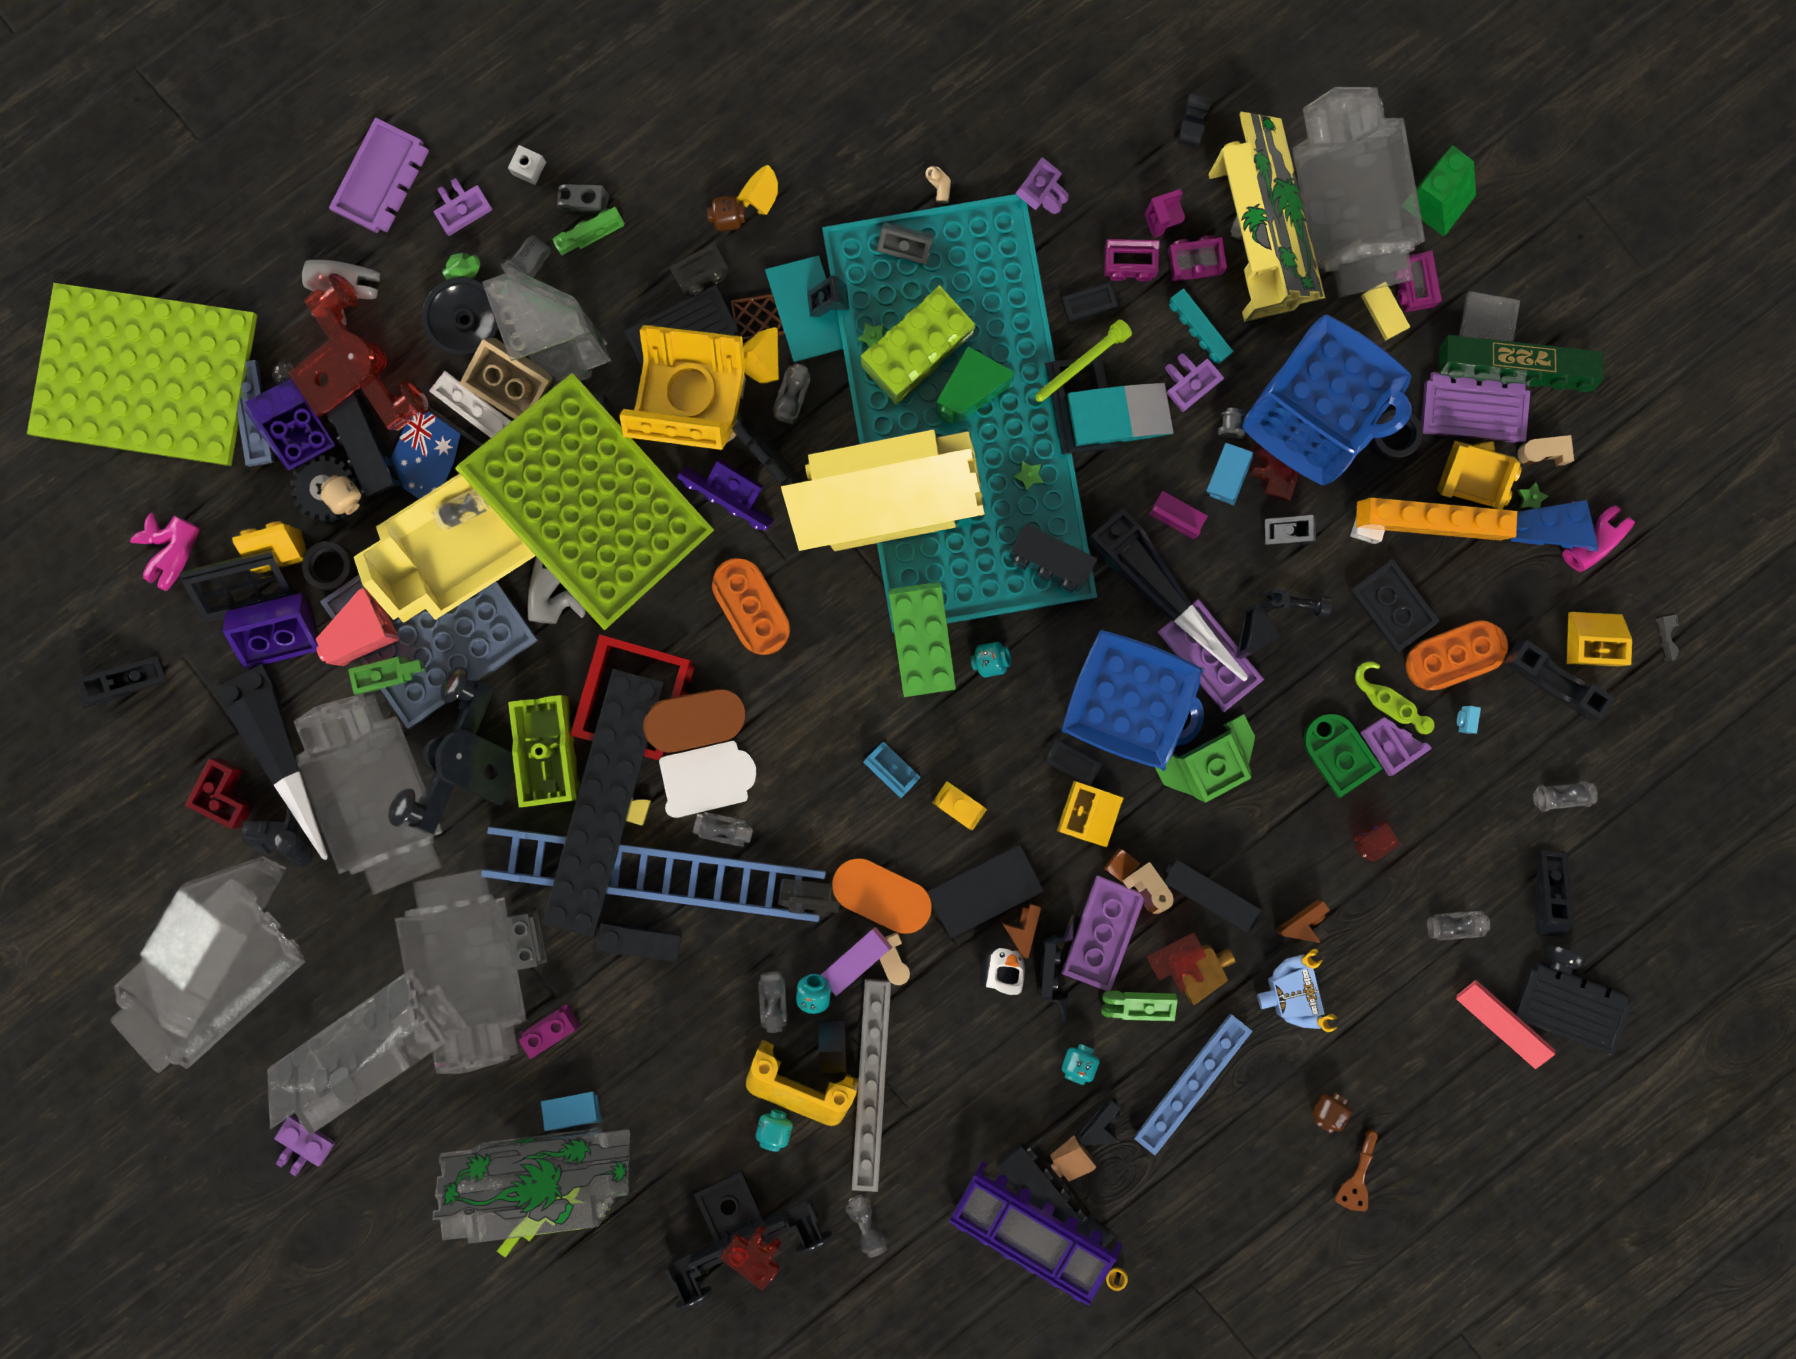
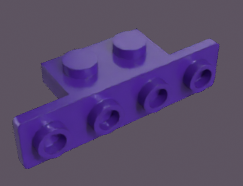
M719 459L716 462L708 479L688 467L679 472L677 478L683 481L686 487L698 490L705 495L707 500L726 507L730 514L740 516L749 521L753 528L766 531L773 524L774 519L753 507L764 485L725 461Z

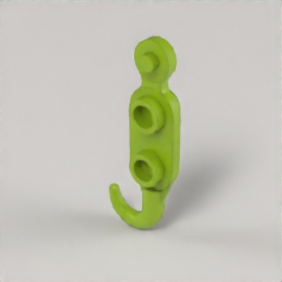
M1365 662L1358 667L1355 673L1356 683L1377 709L1401 724H1414L1416 731L1420 734H1429L1433 731V720L1427 716H1419L1417 708L1412 702L1389 687L1371 684L1365 680L1364 672L1366 669H1379V664Z

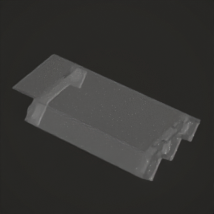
M230 880L114 986L116 1002L122 1009L111 1018L112 1024L149 1066L158 1073L170 1063L174 1065L179 1064L188 1069L305 963L297 943L293 939H286L278 931L281 926L269 912H262L254 904L257 900L254 895L233 880Z

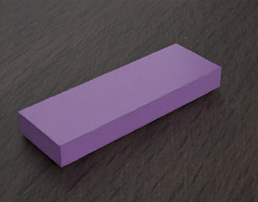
M875 927L823 972L821 976L829 981L831 991L837 996L887 953L892 946Z

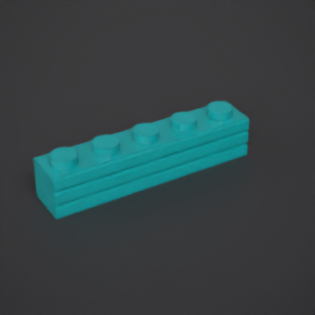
M1184 288L1169 300L1171 310L1179 314L1180 321L1190 328L1189 332L1193 337H1197L1200 341V347L1208 351L1212 362L1220 364L1233 353V350Z

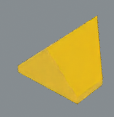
M773 327L758 332L743 344L744 353L748 354L745 374L762 384L779 380L777 328Z

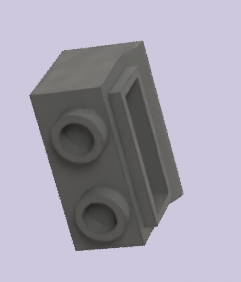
M538 911L506 918L515 970L536 967L547 962Z

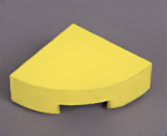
M640 799L632 801L627 821L644 825L651 800Z

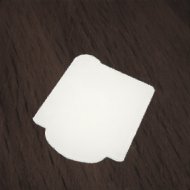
M735 741L662 757L659 760L668 800L665 810L669 816L675 818L745 802L748 798L746 790L750 789L755 782L756 766L748 753L738 750Z

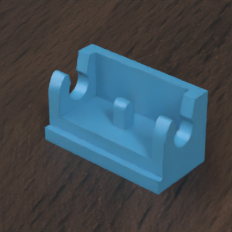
M1225 443L1207 488V493H1210V496L1234 506L1252 462L1253 452Z
M884 741L864 761L900 798L921 778Z
M594 1092L541 1101L545 1131L602 1121L598 1096Z

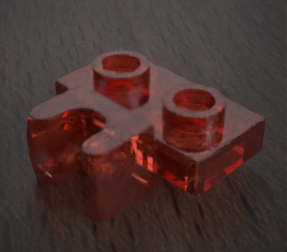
M1259 449L1256 457L1265 462V468L1255 467L1250 471V475L1265 481L1268 480L1264 493L1286 501L1291 500L1300 473L1281 462L1266 449Z
M1195 933L1147 956L1158 980L1160 981L1171 975L1180 993L1186 990L1183 981L1186 975L1193 976L1197 983L1204 981L1195 962L1205 958L1206 954Z
M760 1226L749 1239V1242L737 1234L723 1251L720 1259L763 1291L779 1271L780 1266L771 1259L778 1251L781 1241L779 1238H776L772 1243L765 1244L761 1239L765 1228Z

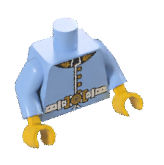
M1312 949L1306 956L1302 954L1286 958L1274 970L1273 976L1268 978L1271 991L1257 994L1260 1008L1265 1009L1275 1006L1277 1015L1284 1018L1286 1022L1302 1028H1322L1326 1032L1336 1030L1338 1027H1331L1327 1023L1328 1019L1334 1020L1337 1018L1334 1014H1329L1323 1018L1320 1016L1324 1015V1010L1313 968H1317L1323 960L1316 962L1311 958V956L1316 955L1319 951Z

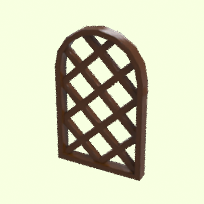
M773 294L731 300L733 320L736 326L739 324L744 328L739 335L738 333L736 336H742L743 341L749 340L753 336L743 337L746 331L754 336L757 334L749 328L754 321L762 325L758 330L760 332L764 328L770 329L767 324L772 318L779 322V325L776 327L777 331H779L782 323L775 316V313L778 311L777 307L772 313L764 308L769 300L775 304ZM766 299L762 305L756 302V300ZM748 302L744 308L737 303ZM751 303L759 308L755 315L747 311ZM734 306H736L738 309L741 310V312H740V314L737 316V318H736L735 307H734ZM761 311L769 315L764 323L757 318ZM744 313L752 318L747 325L739 321ZM784 331L778 332V336L785 334Z

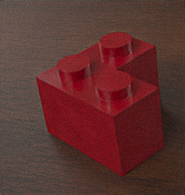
M209 758L185 806L230 829L242 828L243 821H247L255 804L232 793L244 770L222 758Z

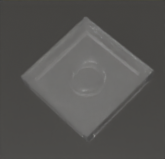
M1469 291L1466 295L1459 336L1513 342L1520 300Z

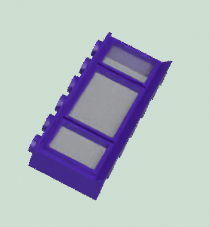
M982 1161L949 1222L959 1230L977 1238L982 1244L997 1250L1005 1258L1012 1259L1025 1267L1027 1271L1045 1279L1052 1286L1070 1294L1075 1300L1090 1306L1104 1279L1117 1261L1123 1244L1117 1242L1113 1251L1108 1250L1100 1245L1102 1239L1100 1232L1094 1230L1088 1238L1076 1230L1078 1220L1075 1217L1070 1216L1067 1222L1063 1223L1052 1216L1055 1210L1053 1204L1046 1202L1041 1210L1028 1202L1031 1197V1192L1028 1189L1023 1188L1018 1196L1005 1188L1008 1182L1006 1176L999 1175L994 1182L982 1175L981 1173L987 1164Z

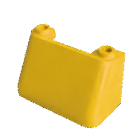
M762 1040L746 1079L748 1091L759 1098L825 1125L834 1126L839 1124L853 1103L859 1079L846 1075L844 1080L839 1083L829 1082L824 1094L778 1075L777 1072L781 1061L777 1060L774 1056V1044Z

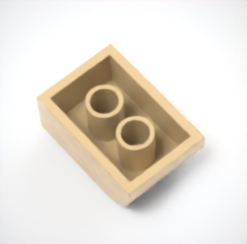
M486 338L482 339L460 385L515 419L545 395L553 378L542 367L498 339Z

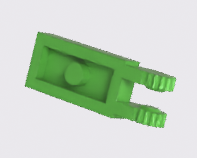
M1118 990L1106 991L1103 993L1102 1000L1108 1004H1103L1101 1013L1106 1017L1122 1018V1020L1175 1021L1178 1000L1176 994L1124 992L1123 994Z

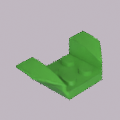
M1242 714L1223 724L1226 730L1225 733L1178 757L1173 752L1165 765L1166 771L1163 772L1160 768L1155 767L1163 785L1192 795L1206 803L1251 779L1249 762L1255 735L1245 715Z

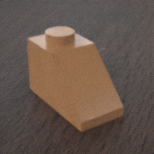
M1075 1135L1050 1155L1054 1162L1051 1164L1053 1170L1060 1178L1064 1175L1068 1181L1074 1180L1097 1168L1091 1155L1078 1142Z

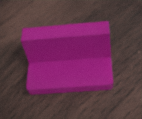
M1164 491L1160 493L1149 513L1150 516L1192 539L1199 536L1200 529L1208 517L1206 514Z

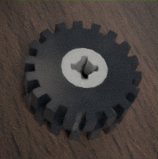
M325 455L319 456V459L314 457L309 460L310 463L304 462L300 464L303 468L301 471L295 470L293 475L297 476L296 481L291 480L290 486L294 487V491H290L291 497L296 499L293 502L294 505L301 509L300 512L323 523H338V519L346 520L349 518L346 513L334 514L321 499V485L330 477L338 475V477H348L358 488L357 482L359 480L355 475L356 473L352 471L348 464L337 458H329Z

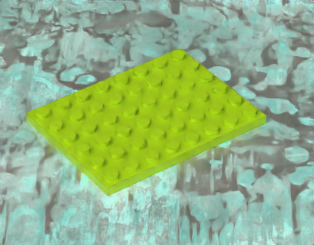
M54 283L27 434L36 437L231 466L239 425L237 416L239 399H242L243 395L241 388L247 373L246 361H250L257 314L254 312Z
M573 373L455 468L604 630L714 531L632 438L623 437L622 427Z

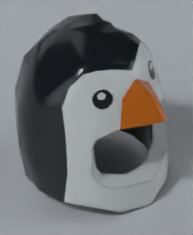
M1000 944L988 951L981 965L980 986L995 988L1000 993L1007 995H1018L1022 992L1025 974L1024 960L1020 951L1014 948L1013 944Z

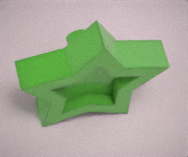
M865 323V332L857 341L867 344L870 348L874 343L883 338V324L873 327Z
M1022 461L1021 472L1014 476V479L1023 482L1026 491L1033 484L1044 483L1038 474L1041 464L1030 466Z
M1534 483L1529 489L1517 490L1522 499L1519 509L1527 507L1531 509L1540 508L1541 502L1548 497V495L1539 491L1537 483Z

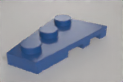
M1587 500L1517 512L1516 537L1510 538L1512 542L1537 545L1547 543L1562 545L1563 548L1572 549V547L1587 548L1588 551L1598 550Z

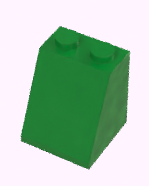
M1452 145L1433 166L1403 206L1444 237L1476 196L1474 161Z
M968 346L936 402V412L939 413L938 417L949 424L952 422L959 424L1008 389L1014 372Z

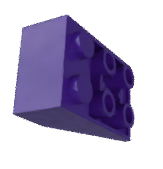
M292 378L245 402V412L288 471L335 446Z

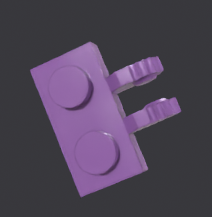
M1043 157L1038 161L1016 192V195L1036 210L1042 203L1046 210L1054 214L1061 211L1062 204L1068 201L1069 196L1068 192L1056 183L1062 173Z
M456 178L451 180L453 188L460 195L453 200L450 199L449 193L443 186L437 189L446 204L433 212L448 236L493 210L478 185L465 192Z
M1185 354L1179 355V363L1189 372L1185 377L1172 364H1168L1165 367L1167 373L1177 383L1167 391V394L1182 412L1187 410L1224 379L1208 358L1198 367H1195Z
M290 1115L274 1138L286 1146L276 1164L282 1168L288 1162L292 1152H296L300 1157L290 1171L292 1175L296 1176L307 1160L318 1167L322 1165L334 1146L335 1141L297 1117Z

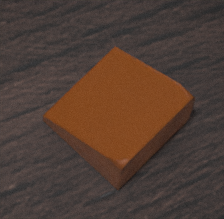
M1119 848L1104 869L1124 883L1123 880L1133 874L1140 863L1123 849Z

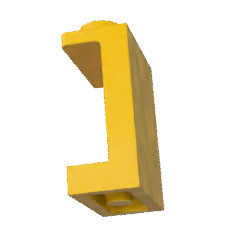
M1454 441L1437 491L1446 497L1452 498V496L1503 510L1504 505L1507 506L1511 500L1513 482L1517 481L1520 477L1522 470L1521 462L1513 456Z

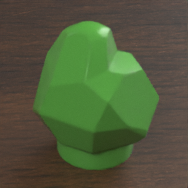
M465 253L451 255L442 273L446 280L459 277L474 279L480 267V259L477 255L470 256Z

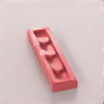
M1477 980L1457 994L1456 999L1535 1069L1555 1055V1049Z

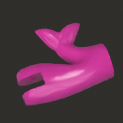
M1616 505L1608 508L1599 516L1594 526L1598 550L1588 551L1587 548L1580 547L1565 548L1562 552L1564 560L1576 571H1585L1616 547L1631 530L1635 521L1628 517L1615 529L1609 523L1617 517L1622 509Z
M150 513L145 520V530L136 533L130 539V542L138 544L169 543L148 562L143 572V578L149 583H153L163 570L157 586L167 591L177 580L180 572H182L201 528L187 520L174 516L165 529H160L154 514Z

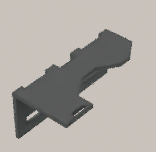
M1677 614L1655 619L1659 627V636L1663 639L1661 647L1664 650L1665 662L1676 660L1679 653L1678 647L1671 639L1673 627L1679 626Z

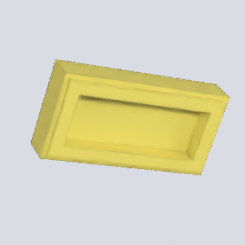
M1386 282L1361 295L1385 341L1410 328Z

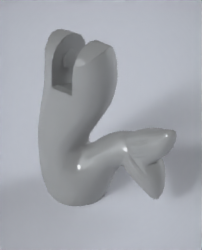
M307 260L302 271L303 286L320 294L324 299L311 314L320 318L332 316L336 322L346 325L343 307L331 283L336 284L356 298L376 299L378 290L359 285V280L379 282L380 273L369 268L344 262Z
M537 557L529 585L528 620L538 623L556 624L562 610L567 606H570L583 618L586 610L568 590L550 598L560 582Z

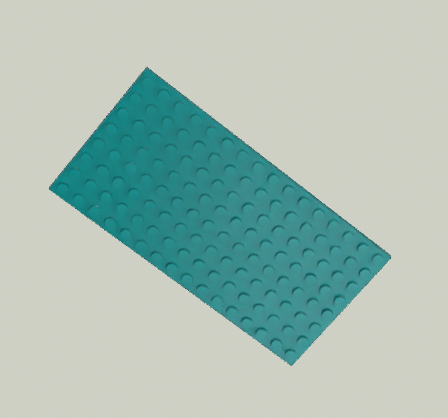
M1014 194L822 227L830 276H837L847 285L849 310H837L859 443L865 444L934 430L937 438L969 431L981 485L984 515L955 520L956 528L877 543L892 633H894L888 589L940 582L947 624L1097 598L1093 571H1091L1084 587L1079 592L1073 591V593H1069L1058 587L1060 583L1052 579L1049 582L1035 576L1036 571L1028 567L1026 570H1022L1011 564L1013 560L1008 558L1025 523L1089 554L1072 454H1061L1051 395L1042 402H1038L1035 399V394L1048 384L1045 363L1055 361L1027 203ZM888 222L934 235L927 265L878 252L877 247L883 224ZM940 285L975 323L974 334L946 358L928 378L896 405L862 368L861 355L869 347L867 344L857 341V339L865 332V323L873 327L883 324L882 335L884 337L893 326L899 324L913 308L919 306ZM968 346L1014 372L1008 389L959 424L955 422L949 424L938 417L939 413L936 412V402ZM1022 461L1030 466L1041 464L1038 474L1044 483L1033 484L1026 491L1023 482L1014 479V476L1021 472Z

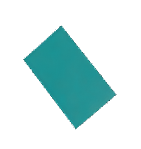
M815 256L765 269L793 362L843 349L836 310H830L820 317H810L807 292L826 280L820 257Z

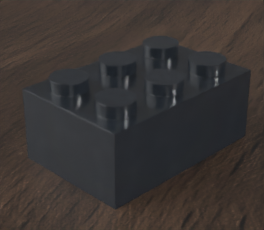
M1026 523L1008 557L1013 560L1011 564L1022 570H1026L1028 567L1036 571L1035 576L1047 582L1052 579L1060 583L1059 588L1069 593H1073V591L1079 592L1084 587L1097 561V558Z

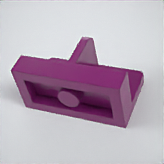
M1181 189L1151 199L1145 212V217L1153 238L1162 236L1166 228L1184 221L1185 215L1180 204V199L1183 195Z

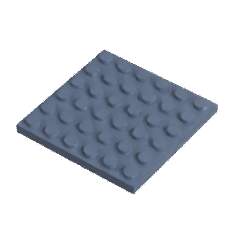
M357 575L320 601L332 620L358 590L366 589L362 585L360 575ZM495 581L436 620L426 609L404 623L399 617L394 620L390 617L400 640L362 657L360 660L363 665L394 657H408L409 662L424 660L426 670L412 674L413 680L380 689L407 729H412L448 704L442 700L440 690L444 678L451 670L456 667H464L467 670V680L481 681L533 645L538 639L498 581Z

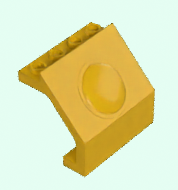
M643 325L640 329L644 358L634 410L623 409L620 413L623 437L722 450L733 432L732 427L736 424L748 356V354L744 353L742 336Z

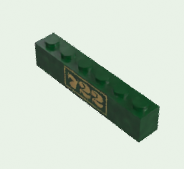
M1447 335L1439 348V373L1451 378L1465 377L1474 378L1477 381L1493 380L1500 381L1503 384L1521 383L1530 387L1545 386L1557 390L1573 389L1580 392H1594L1604 379L1603 351Z

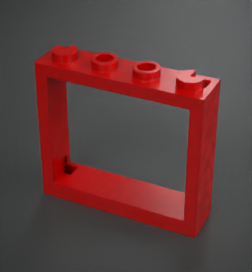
M599 635L570 735L593 742L595 733L588 732L587 729L611 647L679 665L680 668L671 698L688 695V692H685L687 681L691 682L694 676L695 667H692L693 661ZM657 748L656 751L647 749L645 757L660 760V758L670 755V752H663Z

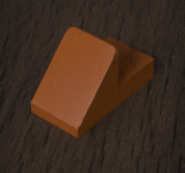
M1317 899L1279 926L1276 931L1285 937L1320 943L1309 925H1316L1326 918L1324 914L1330 909L1324 901Z
M1029 903L1028 908H1023L1020 923L1024 924L1023 928L1003 923L1024 958H1029L1041 910L1039 905Z

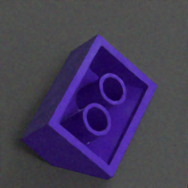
M302 593L226 611L222 632L244 669L317 651L318 644L316 638L318 635L313 614Z

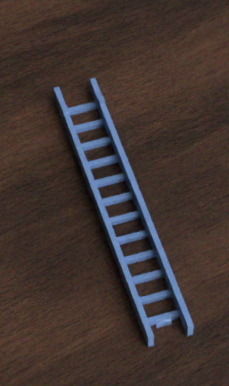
M494 826L488 827L487 834L513 838L508 872L484 869L482 870L481 877L553 886L555 878L541 876L546 842L565 844L566 836ZM520 838L538 840L533 875L516 873ZM620 844L612 873L611 885H609L607 894L819 922V913L798 911L799 901H802L804 884H801L802 876L824 879L826 871ZM623 852L641 854L636 889L618 887ZM648 855L667 858L662 892L644 890ZM674 859L692 861L688 896L669 893ZM700 862L718 865L714 899L695 897ZM725 866L744 868L739 903L721 900ZM751 869L770 872L765 906L746 904ZM777 873L795 875L791 910L772 907Z

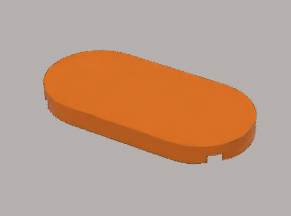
M733 558L723 562L717 568L713 577L712 590L740 641L748 650L756 654L768 655L777 652L788 640L790 625L787 616L764 576L754 563L745 559Z
M1483 620L1471 622L1416 643L1407 654L1406 672L1410 680L1419 688L1430 691L1444 689L1498 668L1504 661L1505 654H1507L1508 640L1503 630L1497 625Z
M862 858L852 859L843 863L835 872L832 882L833 893L838 902L845 908L903 934L918 931L929 920L931 900L925 889L919 884Z

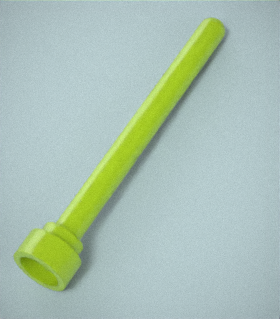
M1117 320L1112 324L1105 338L1035 394L1036 401H1044L1112 344L1126 341L1132 335L1128 324L1123 320Z

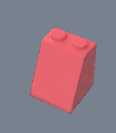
M363 588L357 591L316 638L318 644L316 650L320 659L323 662L326 661V664L345 666L400 639L389 614L369 591Z

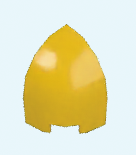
M769 165L758 170L749 179L738 196L739 202L743 201L746 208L751 204L758 209L759 214L767 215L778 193V181Z

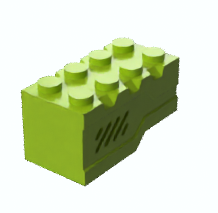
M939 285L919 306L913 308L899 324L893 326L880 341L874 343L861 355L862 368L897 405L974 334L975 323Z
M558 695L508 702L519 808L577 800L580 783L577 776V759L573 744L574 736L570 735L572 727L569 696Z

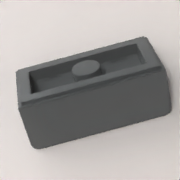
M885 222L882 226L877 251L927 265L934 235Z

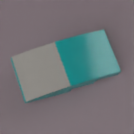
M1165 383L1110 387L1067 394L1076 446L1117 441L1127 442L1173 434Z

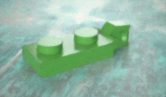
M616 207L605 209L597 217L589 221L580 222L570 232H561L553 238V242L560 254L564 255L577 247L582 249L623 227L625 223Z
M394 657L348 669L354 695L407 683V681L413 680L412 674L426 670L424 660L409 662L408 657Z

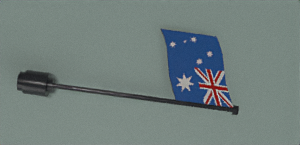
M409 391L405 397L410 402L405 427L391 458L404 485L402 487L420 499L447 482L456 461L461 435L478 447H481L483 444L416 398L414 392Z

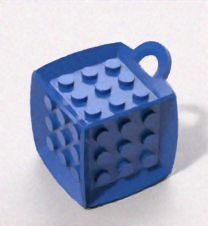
M1323 315L1306 332L1286 363L1264 389L1246 415L1242 428L1258 444L1281 462L1320 485H1327L1343 474L1355 456L1373 438L1389 436L1400 430L1407 423L1411 416L1412 407L1404 393L1412 376L1401 363L1371 339L1329 315ZM1390 404L1395 406L1396 414L1390 421L1384 424H1376Z
M1102 629L1099 631L1081 670L1061 730L1063 733H1068L1107 752L1160 768L1164 772L1167 770L1165 765L1171 758L1176 746L1185 745L1192 741L1202 727L1204 710L1196 694L1200 684V676L1205 669L1155 646L1106 632ZM1190 711V723L1186 729L1182 730Z

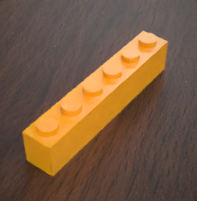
M1368 498L1357 502L1356 528L1504 540L1516 537L1517 511Z

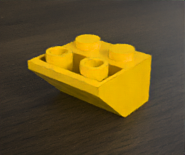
M281 521L266 524V528L262 530L247 529L241 531V536L232 538L241 557L272 549L282 567L302 562L307 552L301 530L291 527V525L282 524ZM269 565L250 569V571L260 574L271 571Z
M1568 612L1567 664L1618 667L1631 665L1632 637L1622 614Z
M1073 781L1057 831L1107 847L1123 798Z

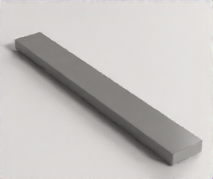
M865 978L852 1190L878 1192L891 982L884 979Z

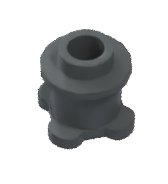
M1227 408V411L1221 413L1223 422L1222 427H1219L1218 436L1244 439L1245 430H1243L1242 424L1246 415L1239 408Z

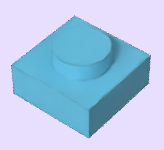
M1462 707V711L1460 710L1457 715L1458 732L1477 734L1480 707Z

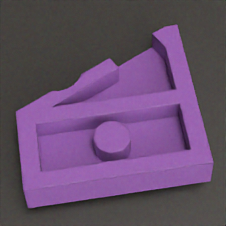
M1385 717L1360 732L1388 776L1396 774L1432 749L1427 743H1421L1413 738L1411 733L1397 728L1393 722Z

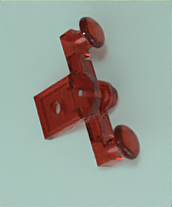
M336 273L329 274L328 278L331 286L325 291L317 289L304 299L328 336L329 341L288 372V374L316 416L322 417L352 392L361 387L388 430L399 431L412 421L411 417L418 412L424 415L429 412L428 400L416 385L408 381L400 383L402 392L400 396L397 397L395 394L388 393L378 377L387 363L385 353L377 344L367 342L361 336L349 333L341 321L345 318L341 312L342 309L347 305L353 307L358 305V293L354 286L342 275ZM325 372L328 375V383L323 387L320 384V376Z

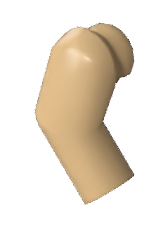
M928 167L925 175L929 182L937 189L936 202L948 204L950 178L939 167Z

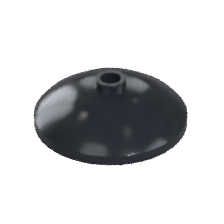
M452 278L440 283L429 293L422 310L423 327L430 341L440 350L456 356L475 354L482 339L496 337L501 322L500 307L493 293L482 283L470 278ZM469 317V318H470L469 323L466 324V325H463V324H462L463 318Z

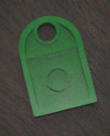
M1335 714L1322 715L1312 720L1307 726L1303 738L1305 750L1337 798L1342 797L1382 770V767L1357 730L1346 718ZM1321 722L1327 723L1330 728L1329 734L1325 737H1321L1317 733V726Z

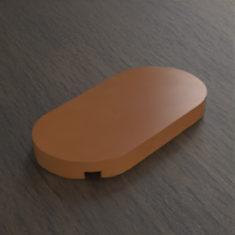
M713 689L661 700L651 707V710L644 718L643 731L647 741L663 752H677L727 741L736 736L744 724L745 709L737 695L724 689Z

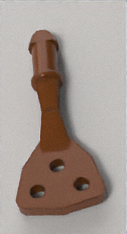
M1374 1129L1368 1130L1365 1134L1366 1138L1362 1152H1360L1359 1166L1355 1174L1341 1185L1335 1196L1336 1203L1350 1210L1366 1211L1368 1209V1192L1364 1178L1367 1167L1373 1158L1372 1154L1376 1140H1378V1134Z

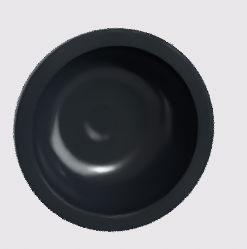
M1547 946V956L1552 961L1550 968L1565 974L1572 975L1573 969L1580 968L1587 959L1580 954L1560 947Z

